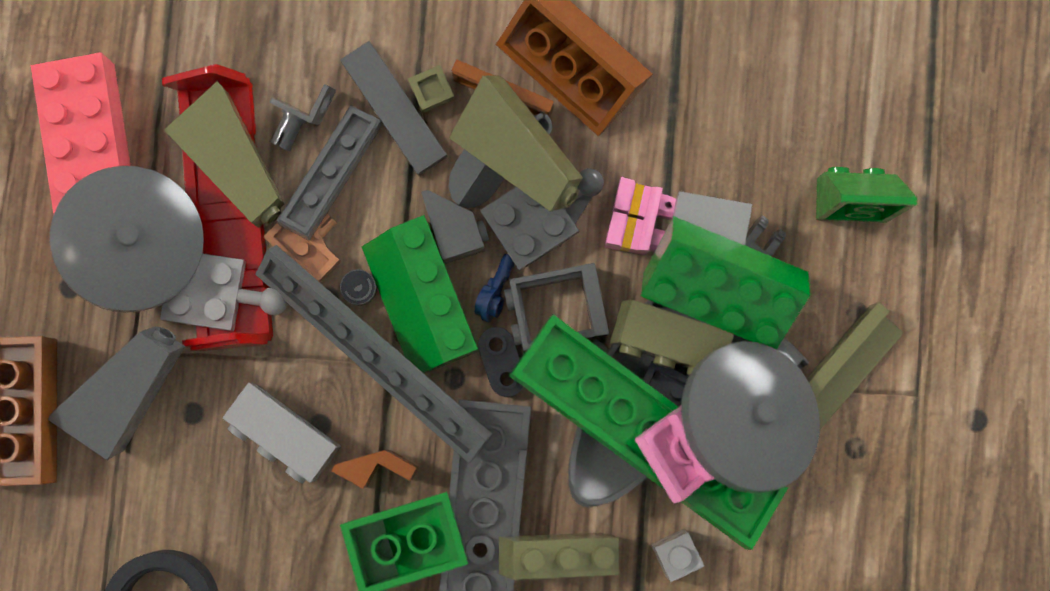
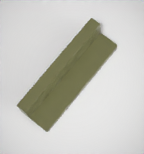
M880 302L869 305L806 378L813 390L818 405L820 430L903 334L896 325L886 318L890 311Z

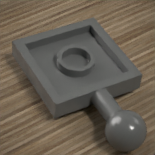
M592 168L582 170L580 175L583 179L577 187L579 195L576 200L581 196H596L604 186V179L599 171ZM517 187L480 210L519 271L579 233L578 228L564 208L550 212Z

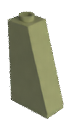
M499 75L482 76L449 138L550 212L570 207L579 195L577 187L583 177L506 80Z
M216 82L167 126L164 131L252 224L258 228L263 224L267 226L281 214L280 208L284 205V202L231 96Z

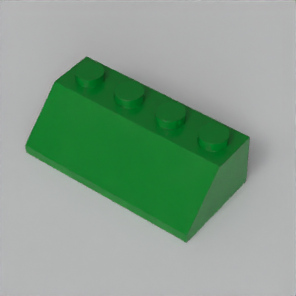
M425 215L392 227L362 246L405 358L425 374L479 352Z

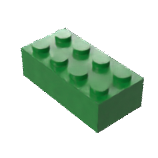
M673 216L643 273L641 297L751 342L761 343L776 350L811 296L808 271Z

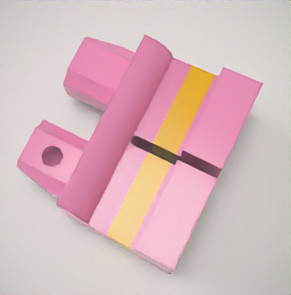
M621 177L604 248L646 255L648 251L655 252L665 233L664 230L654 228L656 217L672 220L676 198L662 194L663 188L635 183V180Z

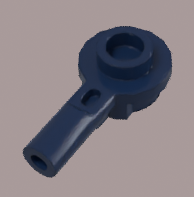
M503 254L494 278L489 279L487 285L483 286L476 299L475 315L481 316V319L488 323L494 317L498 318L503 310L504 298L501 297V291L515 265L509 254Z

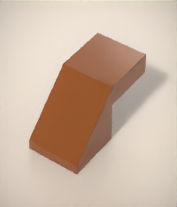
M388 449L335 464L331 471L364 489L368 487L380 465L409 481L413 480L419 466Z

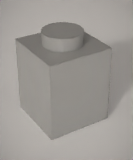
M684 529L651 544L662 570L670 582L704 567L689 532Z

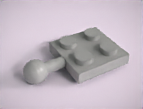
M202 254L196 273L188 285L177 296L163 304L160 320L234 331L239 303L260 306L269 315L281 314L287 308L288 303L277 290L270 287L263 292L242 289L246 266L245 260Z

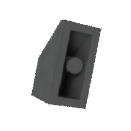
M429 190L421 192L445 264L485 251L483 242L488 241L489 237L483 220L476 222L473 212Z

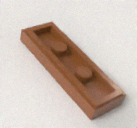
M456 59L451 70L454 82L473 90L478 86L482 76L492 75ZM506 81L533 116L543 113V115L546 114L549 118L551 117L554 110V101Z

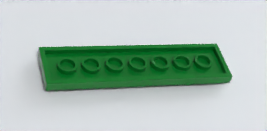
M551 315L509 376L665 490L635 438L677 409L678 406L557 316ZM716 479L704 482L681 503L745 550H753L788 488L784 486L768 492L747 493L731 489Z

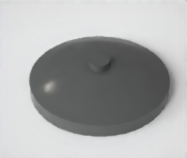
M116 166L96 171L84 177L63 196L51 222L50 247L59 274L69 288L79 297L94 306L114 312H140L163 305L177 296L188 285L196 273L202 256L203 228L199 213L191 198L170 178L142 167Z
M736 342L716 349L706 355L690 373L682 396L681 415L683 430L692 453L708 474L731 489L747 493H761L782 488L803 474L811 463L817 449L820 434V417L813 390L802 371L793 361L770 346L756 342Z

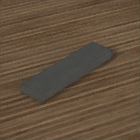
M370 41L340 59L418 176L448 157Z
M350 105L277 219L280 226L308 241L311 240L382 126L381 120Z

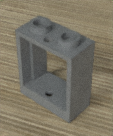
M595 263L509 280L511 289L504 290L508 311L515 310L518 324L511 325L515 346L522 345L523 352L525 353L533 340H530L521 290L580 278L591 329L577 332L588 340L608 336L609 330Z

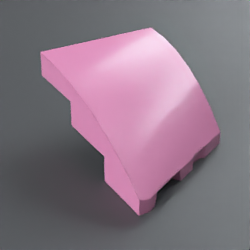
M681 406L635 438V441L673 503L683 501L704 482L714 479L700 465L689 447L683 430Z

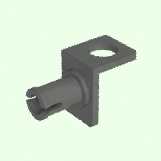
M324 84L310 115L281 100L271 98L270 103L281 108V112L284 114L270 142L291 151V147L303 123L307 124L309 122L320 126L336 93V89Z

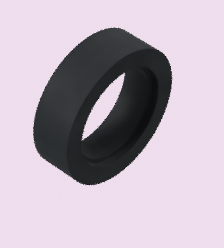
M158 550L128 561L116 571L105 591H132L137 581L145 574L152 571H166L184 580L191 591H218L212 574L203 563L187 553L176 550Z

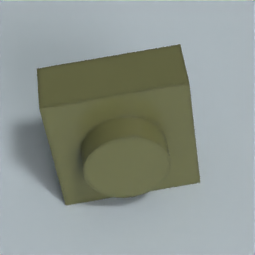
M440 65L408 78L422 113L455 100Z

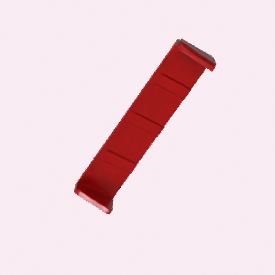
M214 64L162 78V86L178 91L179 116L213 84L218 82L231 96L255 144L256 123L253 87L250 78H247L245 73ZM182 150L185 192L194 203L203 228L202 254L245 260L246 266L242 289L263 292L269 286L255 274L266 254L264 224L260 228L252 224ZM239 303L234 331L196 326L197 338L182 340V344L185 348H190V351H210L267 345L268 341H272L273 337L272 315L265 313L260 306Z

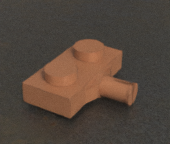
M326 214L310 241L283 228L278 222L264 236L272 246H279L320 283L341 262L327 248L325 241L322 239L337 225L328 214Z

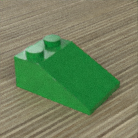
M830 167L828 172H824L817 178L816 220L887 223L917 205V196L898 175L885 174V169L868 168L864 169L863 173H849L850 169L847 167Z
M448 492L340 524L358 591H383L469 564Z

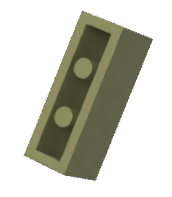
M632 299L622 301L610 343L621 346L619 352L631 357L641 358L642 353L655 357L653 363L665 368L675 369L676 364L688 368L687 374L690 375L694 367L706 355L731 344L734 334Z
M605 533L500 536L499 574L512 580L619 575V537Z

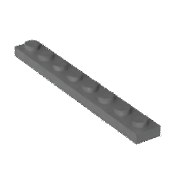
M275 245L267 250L255 274L270 288L277 290L291 307L468 463L477 457L493 435L487 428L279 246Z

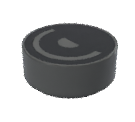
M356 269L348 272L342 278L340 291L343 298L350 304L363 306L374 299L377 293V285L371 274L367 271Z

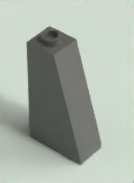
M155 326L139 332L55 409L48 420L104 459L109 460L125 450L185 346L176 340V336L171 331L162 327Z

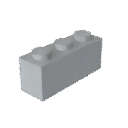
M248 382L223 416V419L230 424L227 429L243 441H246L247 438L253 440L259 445L256 449L258 453L271 462H275L276 459L280 460L288 466L285 472L302 484L305 480L310 483L317 481L341 448L338 443L255 383Z

